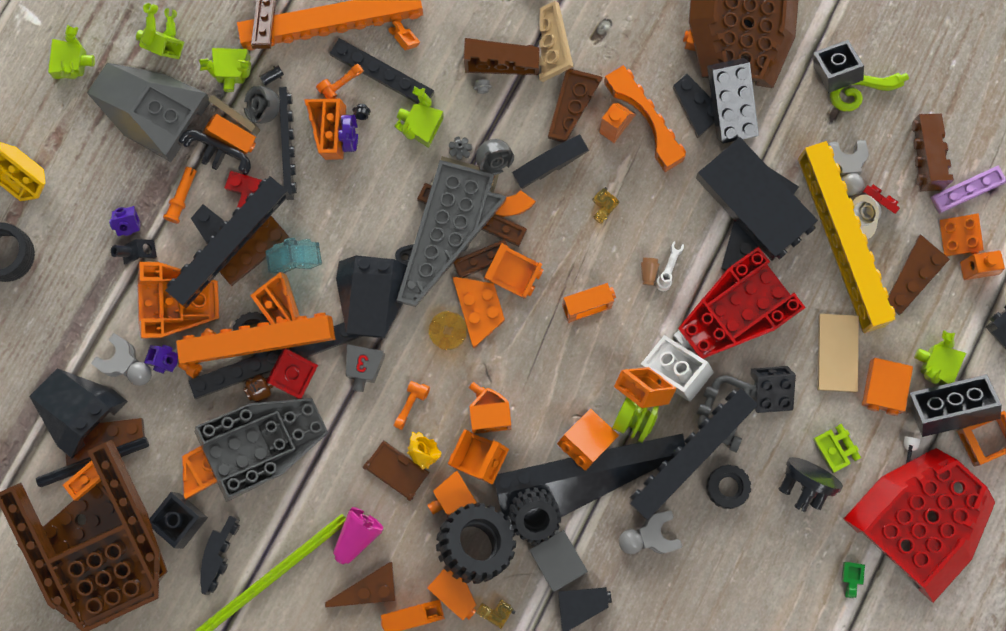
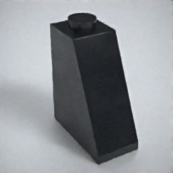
M607 587L559 591L562 631H570L609 608L608 603H612L611 591H607Z

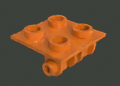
M979 213L940 220L943 250L946 256L965 253L978 254L979 251H984Z

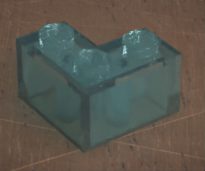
M295 238L284 239L283 243L274 244L272 248L266 250L269 273H287L295 268L312 269L322 264L319 242H311L310 239L297 241Z

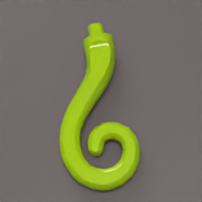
M896 73L886 78L864 75L863 81L852 85L866 86L881 91H892L903 87L904 82L909 80V76L907 73L902 75ZM844 88L830 92L832 105L840 111H854L862 104V93L856 88L845 90L846 96L854 97L855 100L852 103H845L841 100L840 92Z

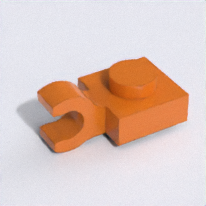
M393 21L392 23L395 27L388 28L389 32L395 35L394 38L405 51L415 48L420 44L418 38L410 29H405L401 21Z

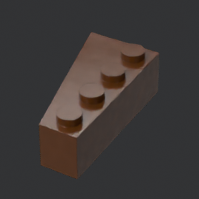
M465 38V73L539 75L540 47Z
M942 113L919 114L912 122V130L915 132L913 146L917 151L915 166L918 168L916 182L920 192L943 191L954 181L953 174H949L951 161L946 159L948 145L946 142H943L945 128Z

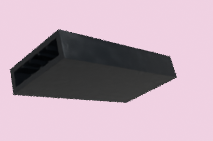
M741 137L697 173L696 179L771 261L776 258L780 260L788 253L786 251L787 248L790 246L794 248L802 241L801 236L804 234L808 236L816 229L814 225L818 220Z

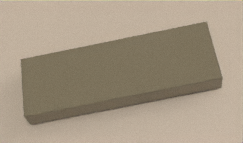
M211 95L208 99L213 105L256 136L261 131L256 125L216 96Z

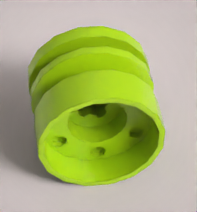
M626 397L612 429L624 434L628 427L632 428L630 438H634L637 431L641 432L638 441L642 443L650 434L657 420L659 406H655L649 411L647 410L648 408H641Z

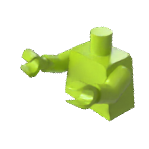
M150 3L144 4L143 11L147 13L146 28L144 31L139 30L136 34V40L140 41L139 46L160 56L179 59L185 42L174 38L176 36L174 19L177 17L176 10L172 9V16L170 17L169 8L165 9L164 14L167 17L166 30L164 33L156 31V20L154 18V14L158 11V6L151 5Z
M67 25L65 31L66 41L52 39L48 73L54 79H76L84 75L85 66L94 67L95 65L94 55H86V50L75 37L79 29L78 27L73 28Z
M212 48L213 62L208 60V58L199 60L200 71L207 70L219 83H223V91L234 92L235 83H244L245 78L250 75L251 56L248 49Z
M414 86L412 94L418 96L420 103L414 104L410 112L401 108L397 114V119L399 120L395 124V128L402 132L407 139H415L429 148L444 119V113L442 110L431 108L432 100L425 93V88L418 89Z
M943 330V341L930 347L928 352L920 348L916 351L914 359L923 362L920 372L924 374V378L927 381L939 385L955 381L966 355L965 352L951 349L955 345V333H948Z

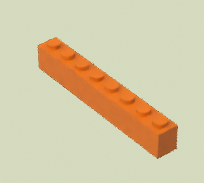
M316 313L312 318L298 316L295 317L294 321L289 322L288 319L276 320V324L269 325V322L258 323L257 327L250 328V325L238 327L239 330L236 331L222 329L218 334L204 332L201 333L200 337L186 335L183 336L182 340H177L176 343L179 364L189 365L335 340L332 317L326 315V313Z

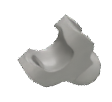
M857 140L854 146V154L851 155L844 154L837 142H829L828 145L832 147L834 152L835 164L837 163L841 170L840 177L847 185V195H858L864 188V181L860 176L861 168L869 156L866 141Z
M113 333L109 341L116 349L114 357L110 360L95 357L91 364L110 377L124 375L133 385H145L152 376L148 364L139 362L136 359L135 349L132 344Z
M672 511L652 515L646 520L645 525L641 529H627L623 531L619 538L621 550L627 554H636L641 549L650 548L656 553L664 554L682 548L683 546L679 539L667 540L661 534L663 523L672 520L674 517Z

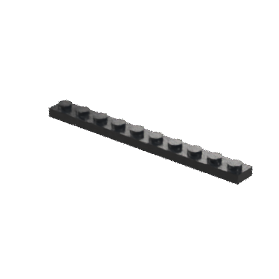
M343 322L333 326L335 340L286 349L304 358H308L363 336L347 335L345 323ZM283 349L266 351L188 380L194 399H199L249 380L256 375L272 371Z

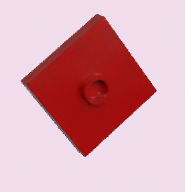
M284 348L266 383L298 399H302L318 365Z

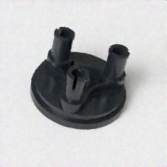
M790 457L786 462V476L778 489L782 493L790 495L796 481H798L802 485V493L794 506L798 510L802 508L801 511L806 512L809 504L813 508L821 510L827 497L836 496L837 493L841 492L843 485L825 469L804 459Z

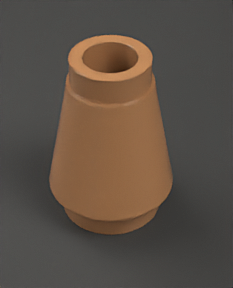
M643 258V262H641L643 285H654L660 265L657 258Z

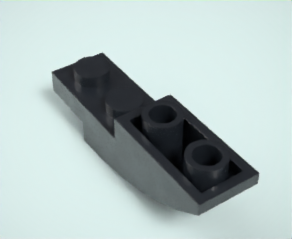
M233 516L228 517L221 532L213 530L208 539L202 559L200 577L201 593L204 595L214 593L219 584L217 580L220 574L223 575L228 567V564H226L228 559L221 555L228 551L231 544L229 540L232 535H236L240 528L238 524L240 520Z

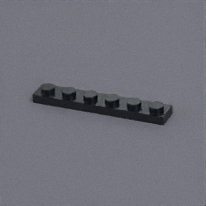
M340 38L330 52V56L350 67L359 64L364 70V75L417 104L420 103L417 95L412 94L414 86L418 89L425 88V93L430 99L434 94L433 89Z
M279 87L283 186L289 193L286 200H294V194L297 193V184L293 182V176L296 175V166L292 161V158L295 157V147L292 146V140H294L295 136L294 129L291 128L294 116L293 111H290L293 97L292 93L288 92L287 87Z

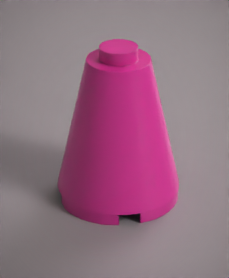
M352 507L348 511L333 551L334 559L343 565L352 562L384 530L378 520L371 515L369 517L364 515V511L356 507Z

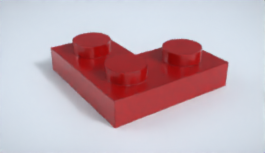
M230 171L224 188L241 194L238 208L246 203L245 199L250 193H255L258 190V185L262 180Z
M874 184L871 187L867 185L863 192L894 214L900 209L897 206L899 202L890 195L886 198L880 194L882 190Z

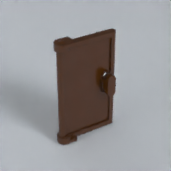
M384 440L372 457L363 465L364 470L375 475L406 497L408 501L413 500L416 491L430 473L426 469L422 470L413 460Z

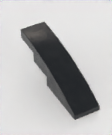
M579 134L539 155L512 173L520 188L524 189L555 170L559 171L590 150Z

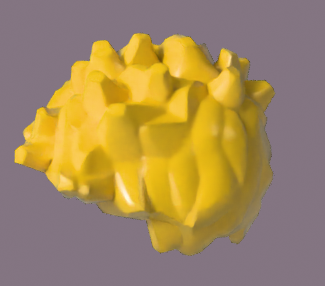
M419 431L417 434L412 432L407 454L410 455L413 462L418 464L422 470L425 468L429 469V466L441 457L442 452L439 451L437 442L434 439L424 437Z

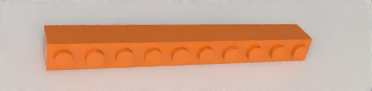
M351 0L277 14L274 17L271 46L282 42L291 43L298 39L308 40L313 36H328L334 32L344 33L350 29L360 30L371 25L381 26L384 23L396 20L417 19L423 16L421 0ZM254 19L237 22L240 43L243 49L255 50L251 46Z

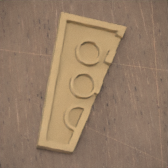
M553 1L540 8V31L542 32V38L539 42V47L541 48V57L539 58L541 73L539 74V80L542 82L574 67L560 6L557 1Z

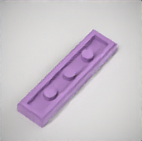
M998 165L930 198L938 213L941 214L1005 184L1006 178Z

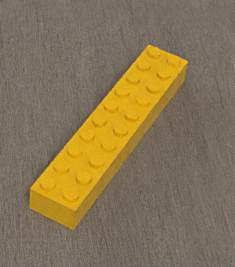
M825 141L806 147L799 156L798 162L856 315L859 316L862 331L867 333L886 327L895 320L896 314L893 306L889 304L888 292L882 286L881 273L875 268L874 255L871 251L869 252L867 247V237L865 234H862L860 229V219L858 216H855L853 210L854 203L847 195V185L840 177V167L837 163L835 164L833 149Z

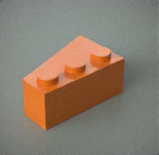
M279 272L250 295L270 324H276V320L288 319V322L294 321L295 317L300 316L288 277L282 272Z

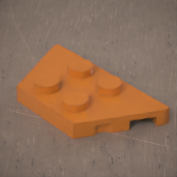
M453 277L473 348H475L505 321L494 283Z
M201 446L182 456L184 498L187 500L217 483Z

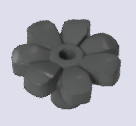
M459 136L455 137V143H449V148L452 149L449 152L452 157L456 155L457 160H462L463 156L468 158L470 156L469 151L472 150V144H468L469 140L466 137L462 140Z

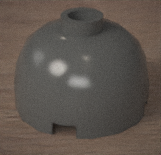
M253 86L247 91L244 101L247 102V108H244L250 122L263 124L274 120L280 108L277 94L271 88L264 86Z
M500 139L485 141L476 152V162L480 171L494 175L504 172L502 168L506 166L509 168L514 161V154L511 148Z

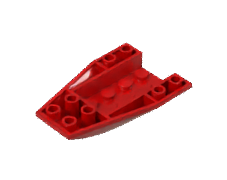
M759 247L729 267L679 326L678 330L702 359L775 331L806 308L795 293L790 295L768 266L770 263L769 259Z

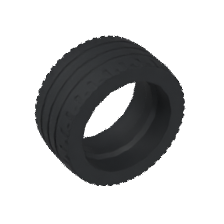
M0 222V238L3 236H13L19 243V252L15 261L8 267L0 269V282H10L20 279L31 269L35 259V250L32 241L26 233L12 224Z

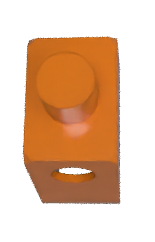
M1000 250L974 254L960 262L964 280L1000 275L1005 269Z
M455 471L433 491L437 499L427 506L433 515L444 509L447 516H449L458 508L465 507L471 503L476 505L477 502L458 471Z

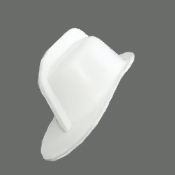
M860 195L853 201V210L855 216H858L860 219L862 234H865L867 239L875 234L882 211L879 203L871 196Z

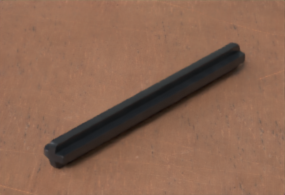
M142 437L116 448L120 456L123 457L149 447V442L146 437ZM86 458L36 478V483L38 487H44L73 476L91 461V458Z

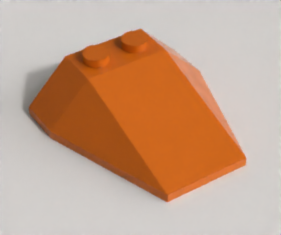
M139 262L137 287L138 324L141 338H163L219 319L218 281L212 280L196 299L185 308L165 291L168 288L167 284L181 274V269L160 262Z

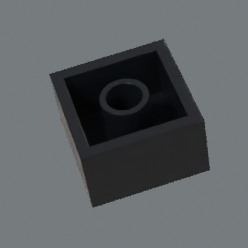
M849 40L813 52V67L828 93L864 80V65Z
M170 492L149 520L152 529L173 548L184 549L208 517L188 499L185 500L181 493Z

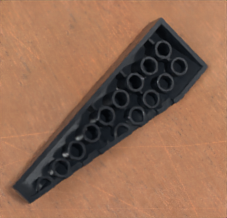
M683 433L607 449L587 470L578 466L572 458H566L497 474L494 482L501 512L504 514L503 518L505 521L509 519L511 522L509 516L510 504H513L512 500L514 497H519V492L525 493V489L528 488L530 491H533V488H538L539 491L541 489L546 490L547 494L550 492L558 504L560 516L563 517L658 468L665 460L669 462L673 458L671 454L679 446L683 448L686 445ZM539 508L532 509L527 512L524 519L529 522L539 521L544 517L546 511Z

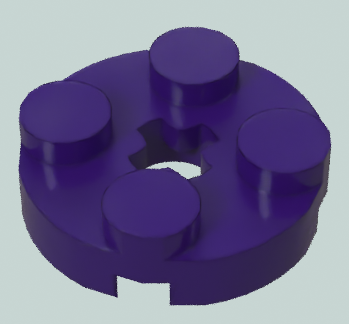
M341 115L342 130H339V141H343V152H354L358 146V134L355 131V128H358L355 115Z

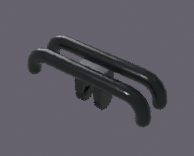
M193 129L183 132L179 138V142L185 147H189L195 140L208 145L201 162L204 165L208 164L214 152L218 150L212 163V169L214 170L219 168L227 154L240 161L238 170L242 174L248 175L250 172L251 162L249 158L241 151Z

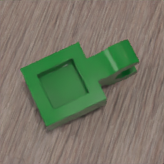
M843 562L842 582L847 583L846 598L857 597V585H863L864 564Z

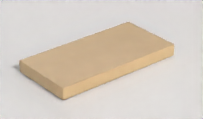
M819 314L818 390L858 392L859 316Z

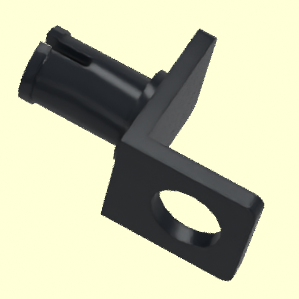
M135 239L124 246L114 245L110 250L112 257H123L124 264H129L139 258L155 259L157 257L154 240ZM144 244H147L150 247V254H147L143 250Z

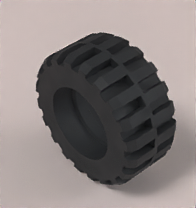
M473 503L467 504L465 507L458 508L442 523L441 531L437 534L436 538L439 541L436 545V551L441 552V555L438 556L440 562L444 561L446 564L444 569L447 572L451 570L453 572L452 577L455 579L461 577L462 582L469 583L473 581V584H480L482 581L487 582L493 579L510 565V560L515 555V552L512 551L516 548V541L513 540V537L516 536L515 531L510 530L511 522L509 519L505 521L503 518L504 514L501 511L498 513L494 511L495 507L489 505L485 508L484 503H478L476 506ZM476 527L486 533L491 542V555L488 559L484 561L476 560L465 553L460 541L461 531L464 528Z

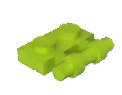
M842 423L835 427L838 435L835 436L830 429L813 438L814 443L832 473L851 464L847 456L851 455L854 461L861 458L857 445L854 446L849 437V431L845 430ZM841 439L847 448L845 451H843L838 442Z

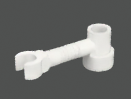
M675 241L671 245V254L666 268L656 280V287L660 291L669 290L672 284L671 274L678 255L684 249V245L681 246L680 250L675 249Z

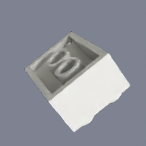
M665 335L641 363L642 367L651 368L677 388L675 393L691 402L714 373L707 361Z

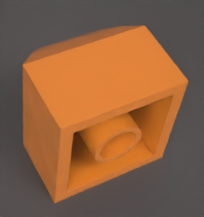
M473 382L469 386V389L476 393L477 397L469 406L473 434L511 430L509 401L500 393L490 388H481Z

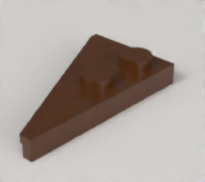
M393 562L387 563L325 602V608L396 601Z

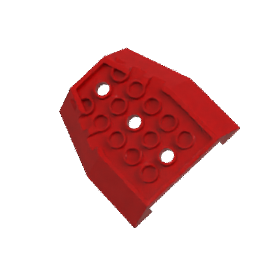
M934 448L882 476L843 520L857 533L862 532L919 585L918 590L934 603L973 559L995 505V500L988 487L961 462L945 452ZM956 482L960 483L963 487L960 494L956 493L953 489ZM929 511L936 513L937 519L935 522L928 520L927 514ZM903 540H907L911 544V548L907 552L901 548Z

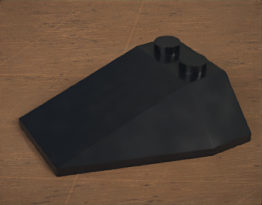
M358 255L339 261L336 282L347 335L386 338L403 305L397 302L407 265L395 259Z
M58 368L29 396L57 447L71 459L86 445L83 439L109 413L115 416L128 402L112 388Z

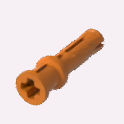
M185 167L175 196L169 200L170 206L167 213L163 215L165 220L179 224L182 209L186 207L185 199L197 173L195 169L192 171L191 167Z

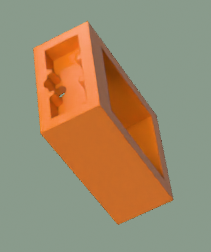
M608 283L564 297L562 307L568 323L612 309L616 295L613 287L609 288Z
M649 367L621 370L614 385L617 390L641 408L668 405L677 389Z
M1002 411L1001 418L997 422L1006 438V412ZM989 422L968 426L957 431L974 467L1006 454V448H1003L988 456H984L972 430Z

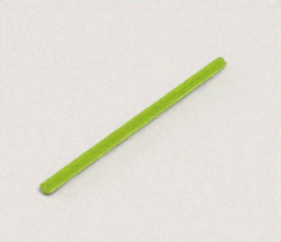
M343 514L338 516L195 631H213L339 531L343 527L346 517Z

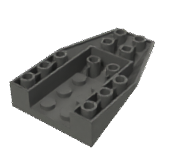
M112 63L105 65L87 92L125 137L169 162H172L180 150L179 138L195 115L202 116L210 104L206 93L166 74Z
M312 398L250 403L195 426L194 431L226 502L283 475L328 434Z

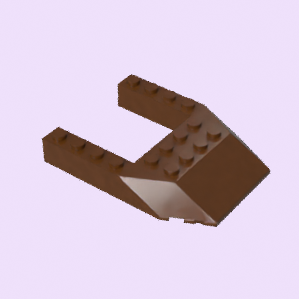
M113 440L87 452L122 524L57 555L22 483H18L0 492V507L48 606L53 610L59 611L66 620L74 623L81 631H90L159 598L160 551L148 513Z

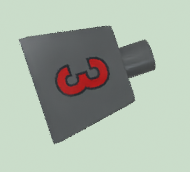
M347 345L346 376L349 379H354L352 390L364 392L366 382L375 383L385 358L384 351Z

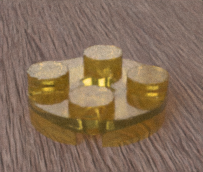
M444 311L433 317L429 326V336L433 344L440 349L453 350L461 346L466 339L467 326L459 314ZM445 326L453 328L451 335L443 334Z

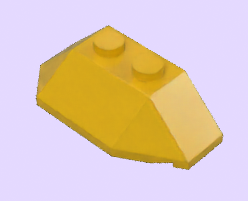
M0 142V186L19 201L38 199L46 184L44 169L17 147Z

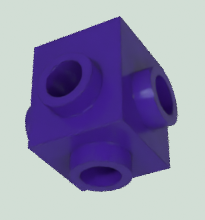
M135 206L117 208L115 211H112V217L109 219L110 227L116 231L117 236H128L140 231L141 221Z
M162 344V347L150 345L144 363L153 366L154 371L162 374L165 371L173 372L178 363V353L173 352V348Z

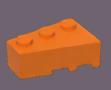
M340 98L304 99L319 154L325 160L343 159V141H339V130H342L341 115H346V105Z

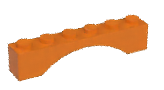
M623 65L606 75L604 84L612 96L632 105L649 123L655 138V159L664 172L683 162L686 156L684 147L676 142L675 134L665 126V120L662 115L656 113L653 102L645 97L642 86L636 84L631 70H627Z

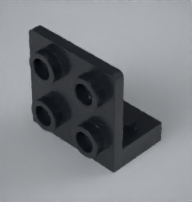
M788 366L751 368L750 376L757 383L756 402L759 405L755 408L756 413L792 411L794 408L796 374Z

